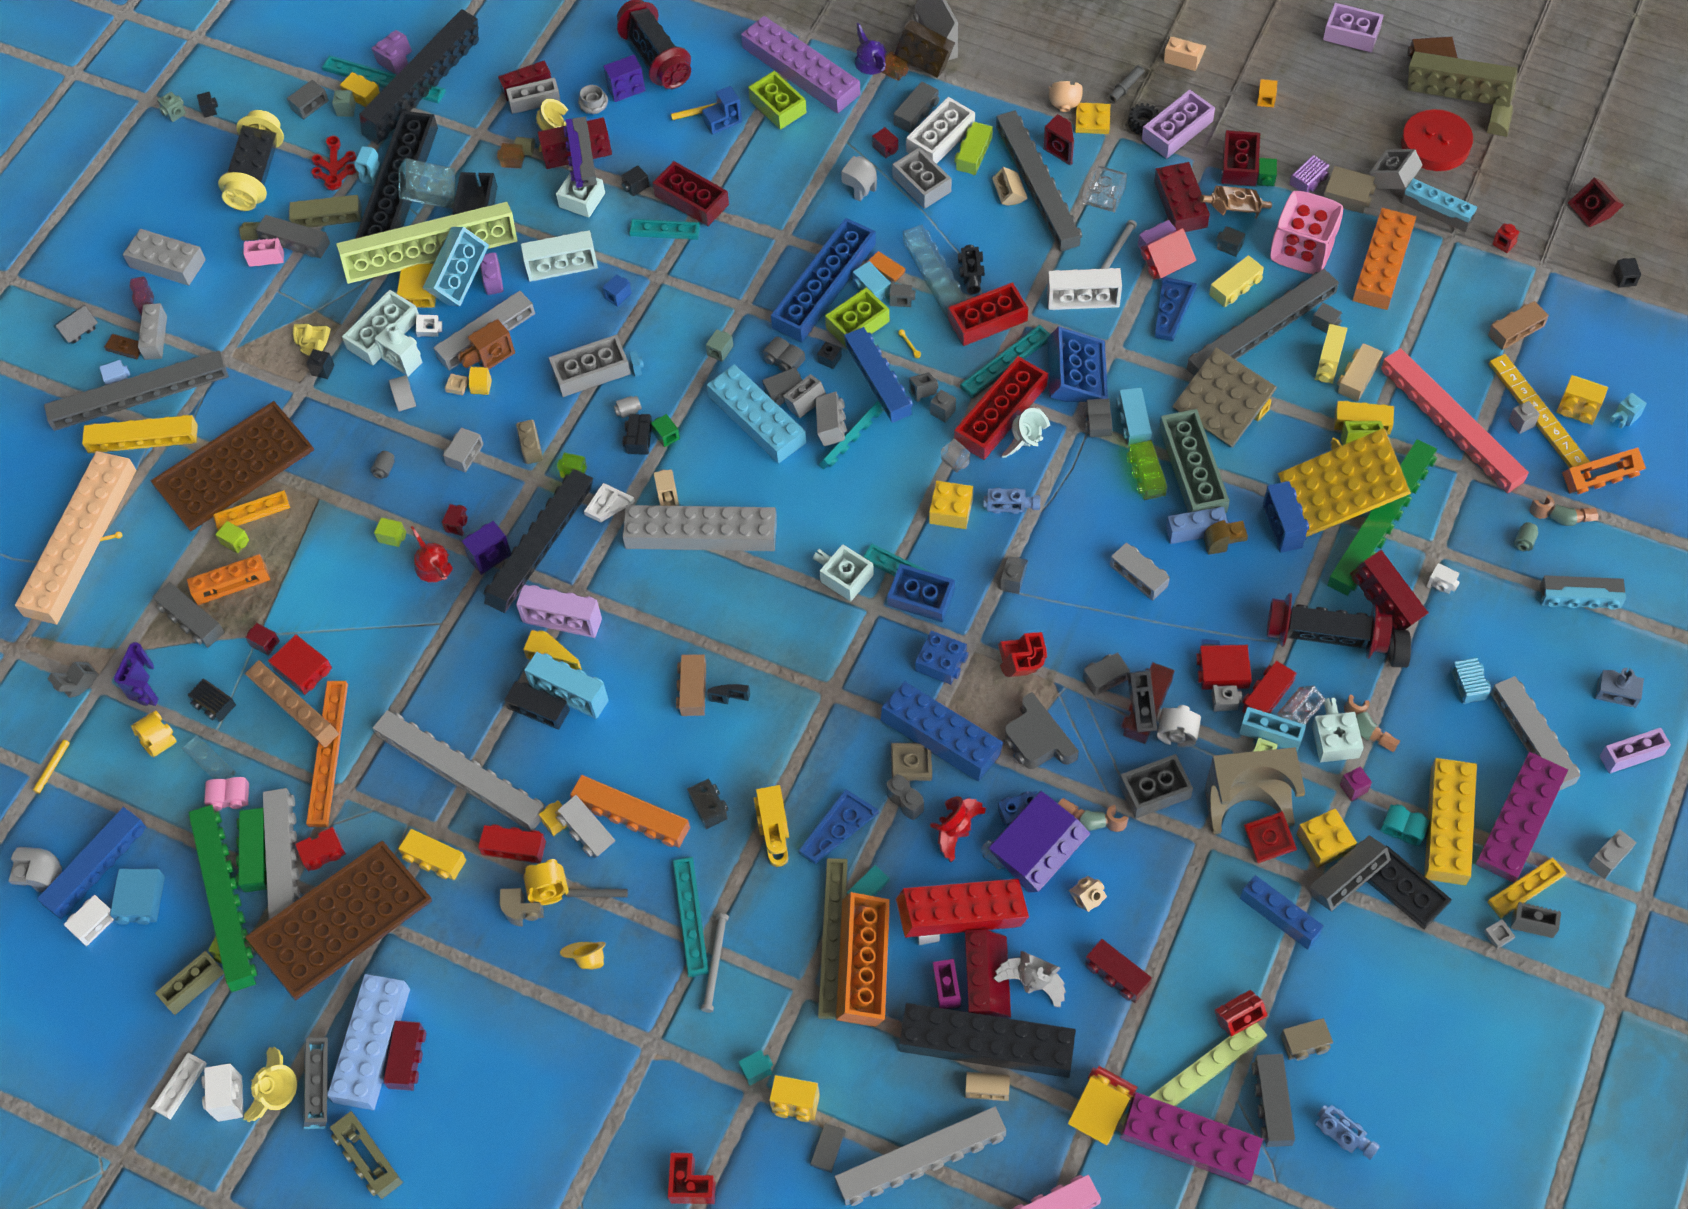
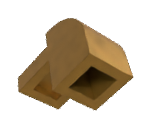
M1222 520L1209 526L1204 533L1203 539L1208 555L1227 552L1228 544L1247 541L1248 535L1243 521L1226 524V521Z

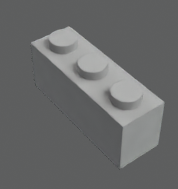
M555 78L506 89L512 114L539 108L546 99H554L561 102Z
M161 303L143 305L138 348L145 360L162 359L167 315Z
M837 392L816 398L817 433L824 446L844 441V432H847L844 423L846 416L843 411L845 404L843 398H839Z
M1127 542L1111 556L1110 567L1152 601L1168 587L1170 577L1167 572L1159 569L1150 558L1144 557L1136 547L1129 545Z
M577 795L573 796L555 812L558 815L556 817L558 822L562 826L566 825L571 830L569 834L576 842L579 840L584 845L582 849L589 857H598L616 841Z

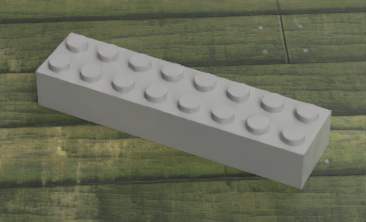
M626 505L623 540L626 549L775 551L776 507Z

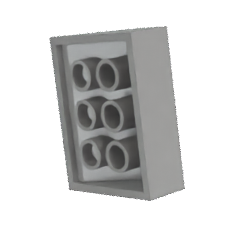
M918 0L915 5V14H913L914 21L955 42L949 60L958 58V21L947 1Z

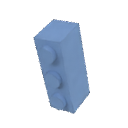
M1224 507L1168 516L1166 530L1170 544L1202 539L1206 529L1212 524L1225 520L1227 524L1228 520Z

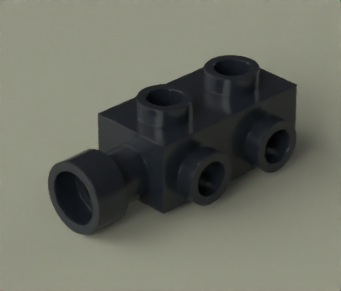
M966 245L964 248H961V253H958V264H962V267H959L960 278H963L964 285H966L969 294H977L981 291V276H985L984 265H980V262H983V252H979V247H974V245Z

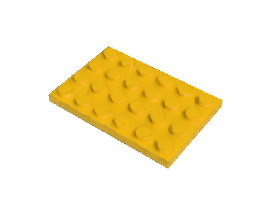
M1385 428L1278 473L1281 483L1289 481L1291 487H1294L1296 490L1297 502L1302 505L1303 509L1302 515L1309 523L1306 537L1411 494Z

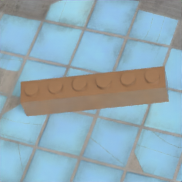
M260 660L245 673L259 689L325 748L339 735L326 719Z

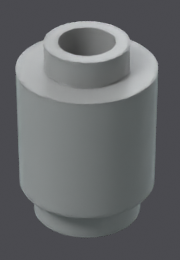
M629 396L615 401L616 405L613 406L616 415H620L621 418H625L630 414H636L642 409L637 396Z

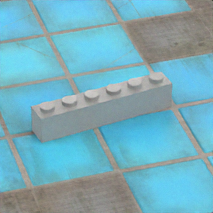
M521 291L511 295L508 299L497 304L493 309L482 314L479 318L468 323L464 328L433 347L437 358L450 371L461 363L458 360V354L470 347L468 336L496 319L508 331L512 330L535 314L533 303Z
M1516 676L1495 684L1490 694L1528 753L1532 752L1569 769L1560 790L1576 784L1581 776L1579 768L1576 764L1572 763L1567 750L1559 743L1556 733L1551 731L1547 725L1546 718L1537 710L1534 700L1526 693L1523 683L1519 682Z

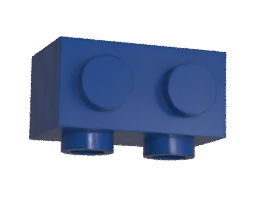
M1026 791L1020 794V796L1014 798L1007 797L998 802V812L1005 829L1038 794L1037 791Z

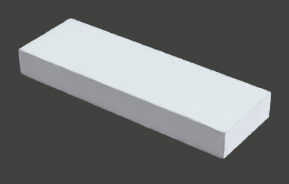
M187 1053L151 1109L171 1120L207 1063Z

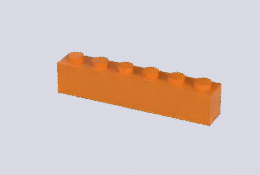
M584 775L580 776L570 794L571 798L577 795L594 815L599 817L603 815L615 824H624L631 831L637 832L638 830L643 832L646 837L650 839L657 838L669 847L675 846L680 848L690 829L688 819Z

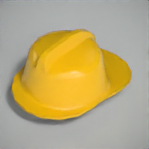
M573 943L562 948L560 955L565 958H573L581 969L601 968L604 966L602 948H604L606 943Z

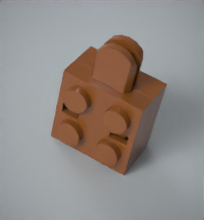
M498 319L488 323L480 330L468 336L470 347L458 354V360L465 368L477 362L484 368L490 369L515 354L509 331Z

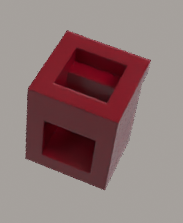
M449 505L442 521L445 532L463 536L462 528L468 521L466 507L462 505Z

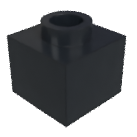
M210 91L198 94L197 99L204 118L217 115L216 107H218V103L215 97L212 98Z
M826 341L817 353L818 363L834 369L842 357V348Z

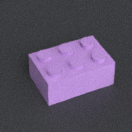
M1335 3L1326 25L1323 40L1372 53L1384 15Z

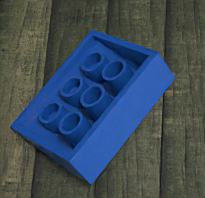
M1058 326L1047 337L1050 397L1064 402H1087V400L1108 399L1105 341Z

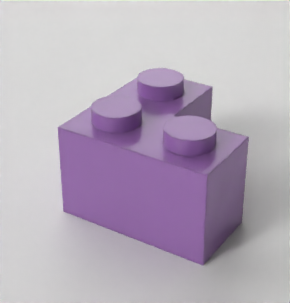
M397 30L391 32L386 38L371 48L377 63L396 75L408 64L406 55L412 52L406 35Z

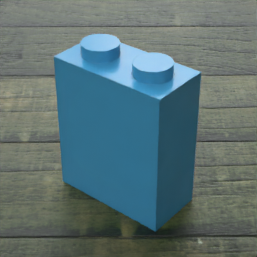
M159 869L118 870L110 912L111 917L118 924L126 925L129 922H137L147 925L149 922H157L165 879Z

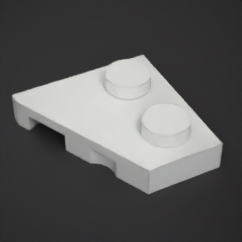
M603 483L584 513L594 520L603 522L626 508V505L633 504L635 500L634 497Z

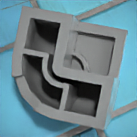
M853 156L841 171L842 183L853 187L854 199L861 201L864 196L868 195L870 190L875 192L877 189L876 169L873 163L866 158Z
M19 847L11 857L14 863L9 882L15 885H30L37 892H44L62 873V866L58 858L50 851L41 848Z

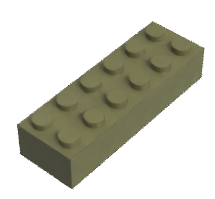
M1414 52L1409 65L1408 91L1493 105L1496 102L1499 106L1510 107L1515 93L1518 68Z

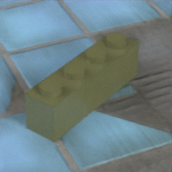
M358 195L290 202L289 219L292 223L306 227L361 222L362 205Z

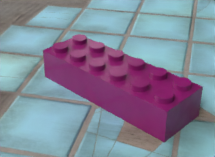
M1532 752L1528 753L1475 865L1513 883L1516 882L1569 769Z
M1137 1092L1132 1097L1120 1139L1244 1185H1247L1252 1180L1263 1138Z

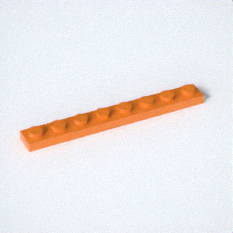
M327 681L322 717L336 729L339 735L326 748L318 742L306 822L308 827H328L348 689L347 681Z

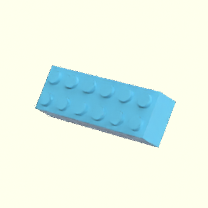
M735 364L707 384L709 398L778 464L806 444L805 430Z

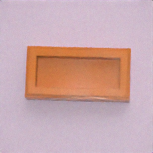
M879 251L867 261H870L890 281L896 282L905 273L904 267Z

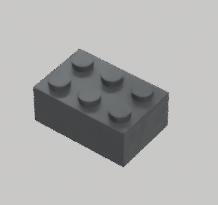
M1176 754L1120 774L1119 787L1135 819L1191 798L1193 787Z

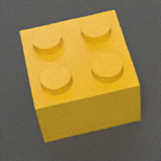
M1571 375L1556 413L1593 425L1608 387Z
M936 480L929 511V524L967 529L973 501V486Z
M1336 808L1300 824L1296 833L1317 868L1343 857L1353 850L1357 844Z
M775 1075L770 1096L772 1113L781 1118H788V1116L796 1117L797 1120L802 1122L815 1121L820 1098L818 1083Z

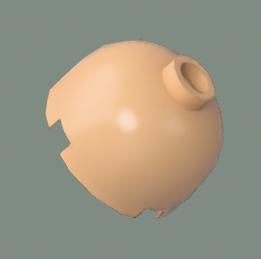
M1070 81L1053 83L1052 87L1049 86L1051 104L1062 112H1069L1082 99V85L1076 82L1075 85H1070Z

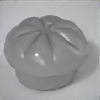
M588 85L581 89L578 104L583 112L598 114L607 107L608 97L600 87Z

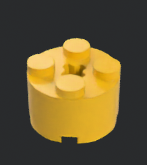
M156 710L131 725L134 735H138L140 744L153 758L177 742L172 735V729L167 723L163 725L161 722L162 718Z
M550 859L545 863L529 865L525 868L523 879L530 903L535 901L541 903V905H550L562 900L564 893L568 894L569 890L564 868L557 863V860Z

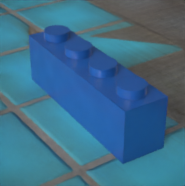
M1254 875L1242 890L1240 899L1307 950L1320 936L1324 925L1258 876Z

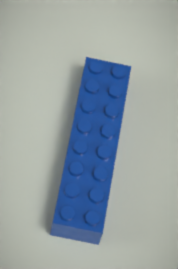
M845 218L771 314L772 328L799 342H803L853 276V271L859 268L875 247L876 232Z

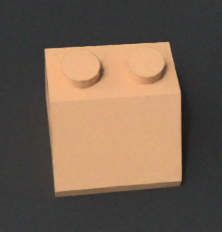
M1170 37L1165 48L1164 63L1196 71L1206 45L1177 37Z

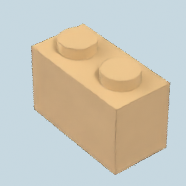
M672 469L655 472L654 478L660 506H679Z

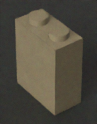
M1334 166L1324 197L1338 202L1344 209L1363 214L1365 207L1369 208L1372 199V197H1369L1370 194L1373 195L1376 189V184H1374L1375 177Z

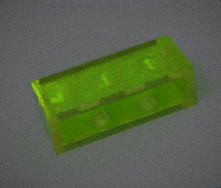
M1152 440L1130 444L1127 460L1128 463L1132 464L1133 478H1137L1138 493L1142 494L1144 500L1166 496L1167 483Z

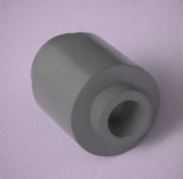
M381 451L377 455L371 467L373 476L378 479L388 477L395 463V457L392 453Z

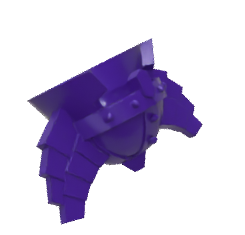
M856 23L861 45L857 48L855 66L864 74L874 75L881 73L888 67L887 60L885 59L887 51L880 42L868 40L861 25Z

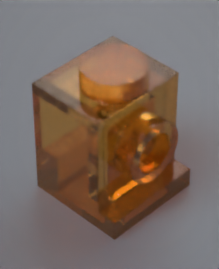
M890 51L884 58L886 66L882 73L899 81L908 72V62L894 56V52Z

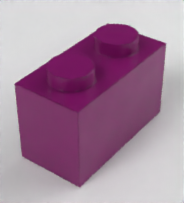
M954 959L933 962V974L939 1008H960L961 998Z

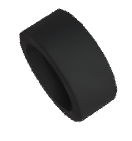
M1393 630L1389 644L1391 667L1407 668L1411 657L1410 632L1408 630Z

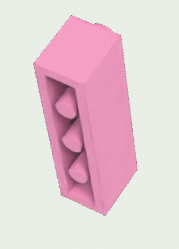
M1079 1175L1070 1180V1184L1064 1187L1063 1185H1058L1051 1190L1050 1194L1046 1196L1040 1194L1031 1200L1032 1203L1026 1206L1020 1204L1013 1209H1091L1100 1204L1101 1197L1090 1176L1083 1177Z

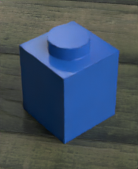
M616 274L602 287L605 299L618 307L632 294L630 282Z

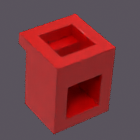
M1504 223L1497 230L1492 245L1508 253L1517 243L1520 231L1516 230L1513 224ZM1503 238L1508 241L1507 244L1501 242V239Z

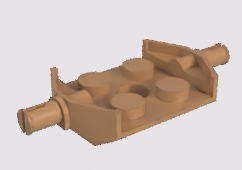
M1216 185L1211 196L1201 195L1200 197L1201 202L1212 204L1222 215L1227 210L1256 213L1255 218H1257L1261 208L1271 209L1272 207L1271 201H1263L1256 190Z

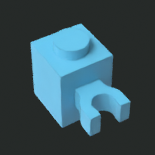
M1630 393L1619 404L1616 413L1611 417L1610 421L1620 420L1621 422L1618 427L1621 429L1625 424L1630 426L1641 416L1647 403L1635 394Z

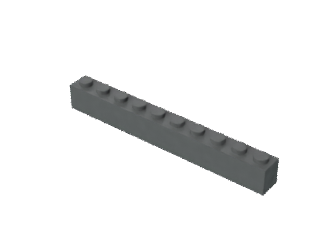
M1016 110L997 115L996 128L1060 252L1080 246V238H1082L1081 229L1075 225V218L1073 215H1070L1067 203L1062 200L1061 191L1057 190L1054 178L1050 177L1047 165H1044L1042 162L1041 153L1037 152L1034 140L1030 139L1028 129L1023 126L1022 117L1018 116Z
M1325 269L1315 272L1308 280L1300 282L1296 288L1288 290L1284 296L1273 300L1269 306L1261 308L1254 316L1247 317L1243 323L1234 326L1225 335H1220L1216 341L1205 345L1198 353H1193L1188 358L1187 370L1195 377L1216 347L1237 360L1337 292L1339 282Z
M219 350L44 404L47 420L52 429L56 431L227 378L229 375L225 360Z

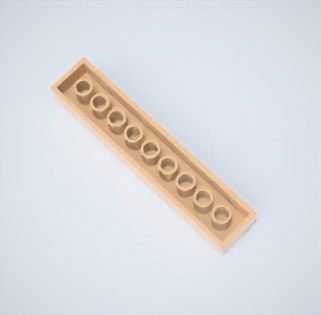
M96 451L15 604L23 617L58 624L100 543V538L103 537L137 471L129 458Z

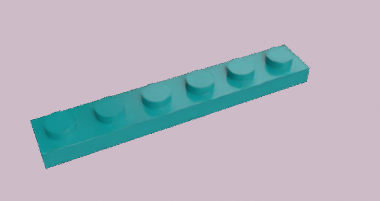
M879 401L845 435V440L840 441L818 464L821 468L825 469L828 465L832 467L839 460L836 456L839 453L843 455L850 448L848 443L851 440L855 442L861 436L860 430L862 428L866 430L873 423L871 421L872 417L875 416L877 418L884 411Z

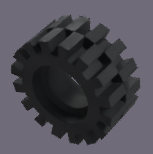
M1141 103L1140 106L1136 104L1135 108L1132 107L1128 119L1131 131L1134 132L1136 130L1135 134L1140 132L1142 135L1143 126L1160 114L1158 109H1154L1155 106L1153 105L1149 107L1148 103L1146 106H1144V103ZM1145 117V118H1148L1149 120H1148V121H1141V120H1139L1138 118Z

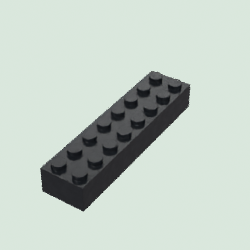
M906 1003L899 1047L900 1052L1070 1078L1076 1029Z

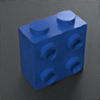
M930 631L915 661V671L951 685L953 680L958 679L960 675L961 664L967 661L969 655L967 644Z

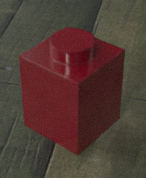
M886 127L872 135L873 148L884 158L895 154L899 150L898 138Z
M259 623L250 628L245 637L251 647L268 656L280 642L274 631Z

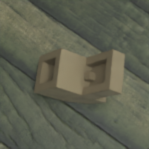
M521 888L500 889V907L511 924L523 926V919L534 921L538 918H544V909L541 903H524V894Z

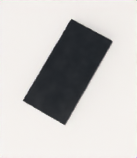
M1386 845L1391 861L1367 882L1425 930L1449 905L1452 899Z

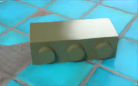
M205 950L155 992V994L176 1015L220 978L224 971Z

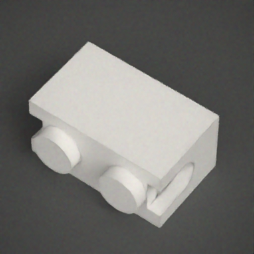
M94 895L85 901L76 913L68 918L64 926L87 947L114 919L110 915L111 909Z

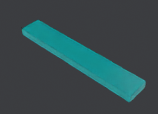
M1038 325L962 382L960 388L973 399L997 381L1018 356L1025 360L1046 344L1050 333L1041 325Z
M693 857L673 860L688 977L709 974L694 860Z

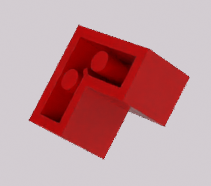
M670 1153L668 1199L672 1204H715L716 1182L714 1176L694 1175L695 1158L693 1153Z

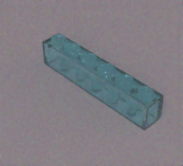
M923 225L903 231L904 245L948 319V307L968 300L965 293L962 294L959 282L954 280L953 273L950 268H947L943 255L940 256L938 253V247L935 242L931 241L929 231L925 230Z

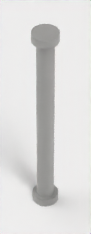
M1134 220L1127 221L1125 230L1100 269H1108L1131 231L1137 227V223Z
M722 913L716 916L718 922L704 1004L701 1005V1011L708 1013L714 1010L712 1003L725 924L729 919L728 915Z

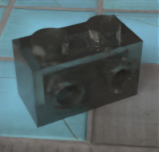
M709 778L687 788L689 798L706 829L728 819L726 813L729 811L728 806L724 800L721 801L719 799V789L716 784H711Z

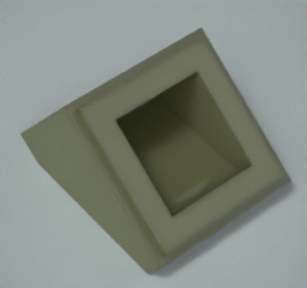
M244 222L239 228L241 240H258L259 237L256 229L260 222Z

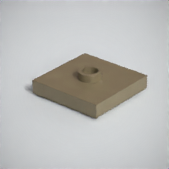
M891 743L892 778L899 774L906 780L932 781L931 751L928 748L925 749L919 743Z

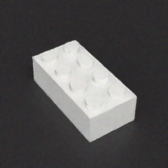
M947 97L906 138V152L911 153L920 147L937 164L966 135L967 129L971 128L973 121L975 122V112Z
M1120 268L1049 271L1047 287L1048 310L1120 307L1122 290Z

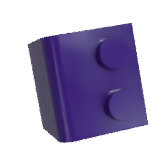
M133 642L129 645L114 676V680L129 700L136 701L144 706H148V704L156 706L159 699L147 682L150 676L143 668L145 664L149 669H154V664L142 646L137 642Z

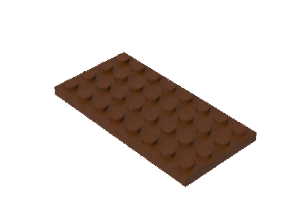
M273 401L152 479L151 483L191 532L214 517L215 513L223 511L313 452L314 448L275 401Z
M382 840L251 932L245 939L296 1001L431 903L432 898Z

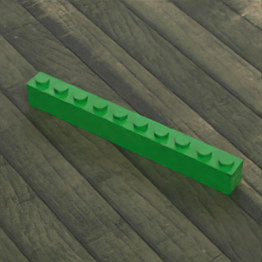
M1418 439L1415 441L1400 465L1411 494L1375 508L1370 512L1330 575L1327 586L1346 596L1352 590L1355 591L1358 585L1353 582L1350 572L1377 553L1378 548L1382 549L1386 542L1385 536L1387 534L1390 535L1395 527L1393 523L1395 520L1399 521L1404 513L1402 511L1403 507L1407 508L1412 500L1410 496L1412 493L1416 494L1419 490L1420 480L1424 481L1429 473V470H1427L1429 466H1434L1438 458L1435 456L1437 448Z
M213 805L189 811L188 813L226 983L230 991L235 992L256 985L255 976H258L255 964L251 963V958H254L251 946H247L245 939L249 934L247 929L243 928V923H246L243 911H239V906H242L239 894H235V889H238L236 879L231 877V872H234L231 860L228 861L227 859L230 852L227 843L224 844L223 839H226L225 831L219 825L222 822V817L219 811H215Z

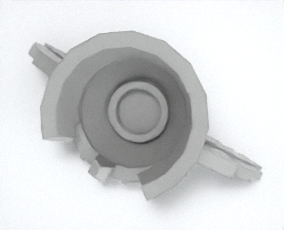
M1021 951V957L1007 959L995 971L997 975L994 979L997 982L1006 979H1019L1027 993L1040 989L1044 990L1050 996L1055 1007H1061V1002L1065 1001V983L1057 974L1061 968Z

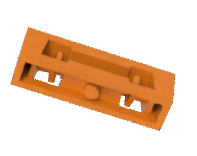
M1637 447L1569 468L1562 472L1569 494L1573 492L1582 494L1589 491V487L1594 486L1595 489L1606 486L1605 483L1609 481L1614 484L1623 481L1622 477L1628 476L1629 479L1639 476L1640 471L1646 469ZM1617 463L1618 470L1594 477L1585 482V480L1591 478L1590 471Z
M258 554L187 579L193 599L197 605L270 581V576L264 560ZM255 575L258 579L252 580L251 576ZM210 591L212 594L204 597V592Z

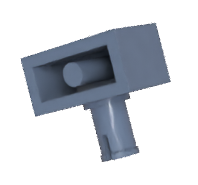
M1624 668L1621 673L1603 669L1598 678L1595 699L1636 708L1642 699L1644 678L1637 677L1631 668H1629L1628 672H1626L1628 668Z

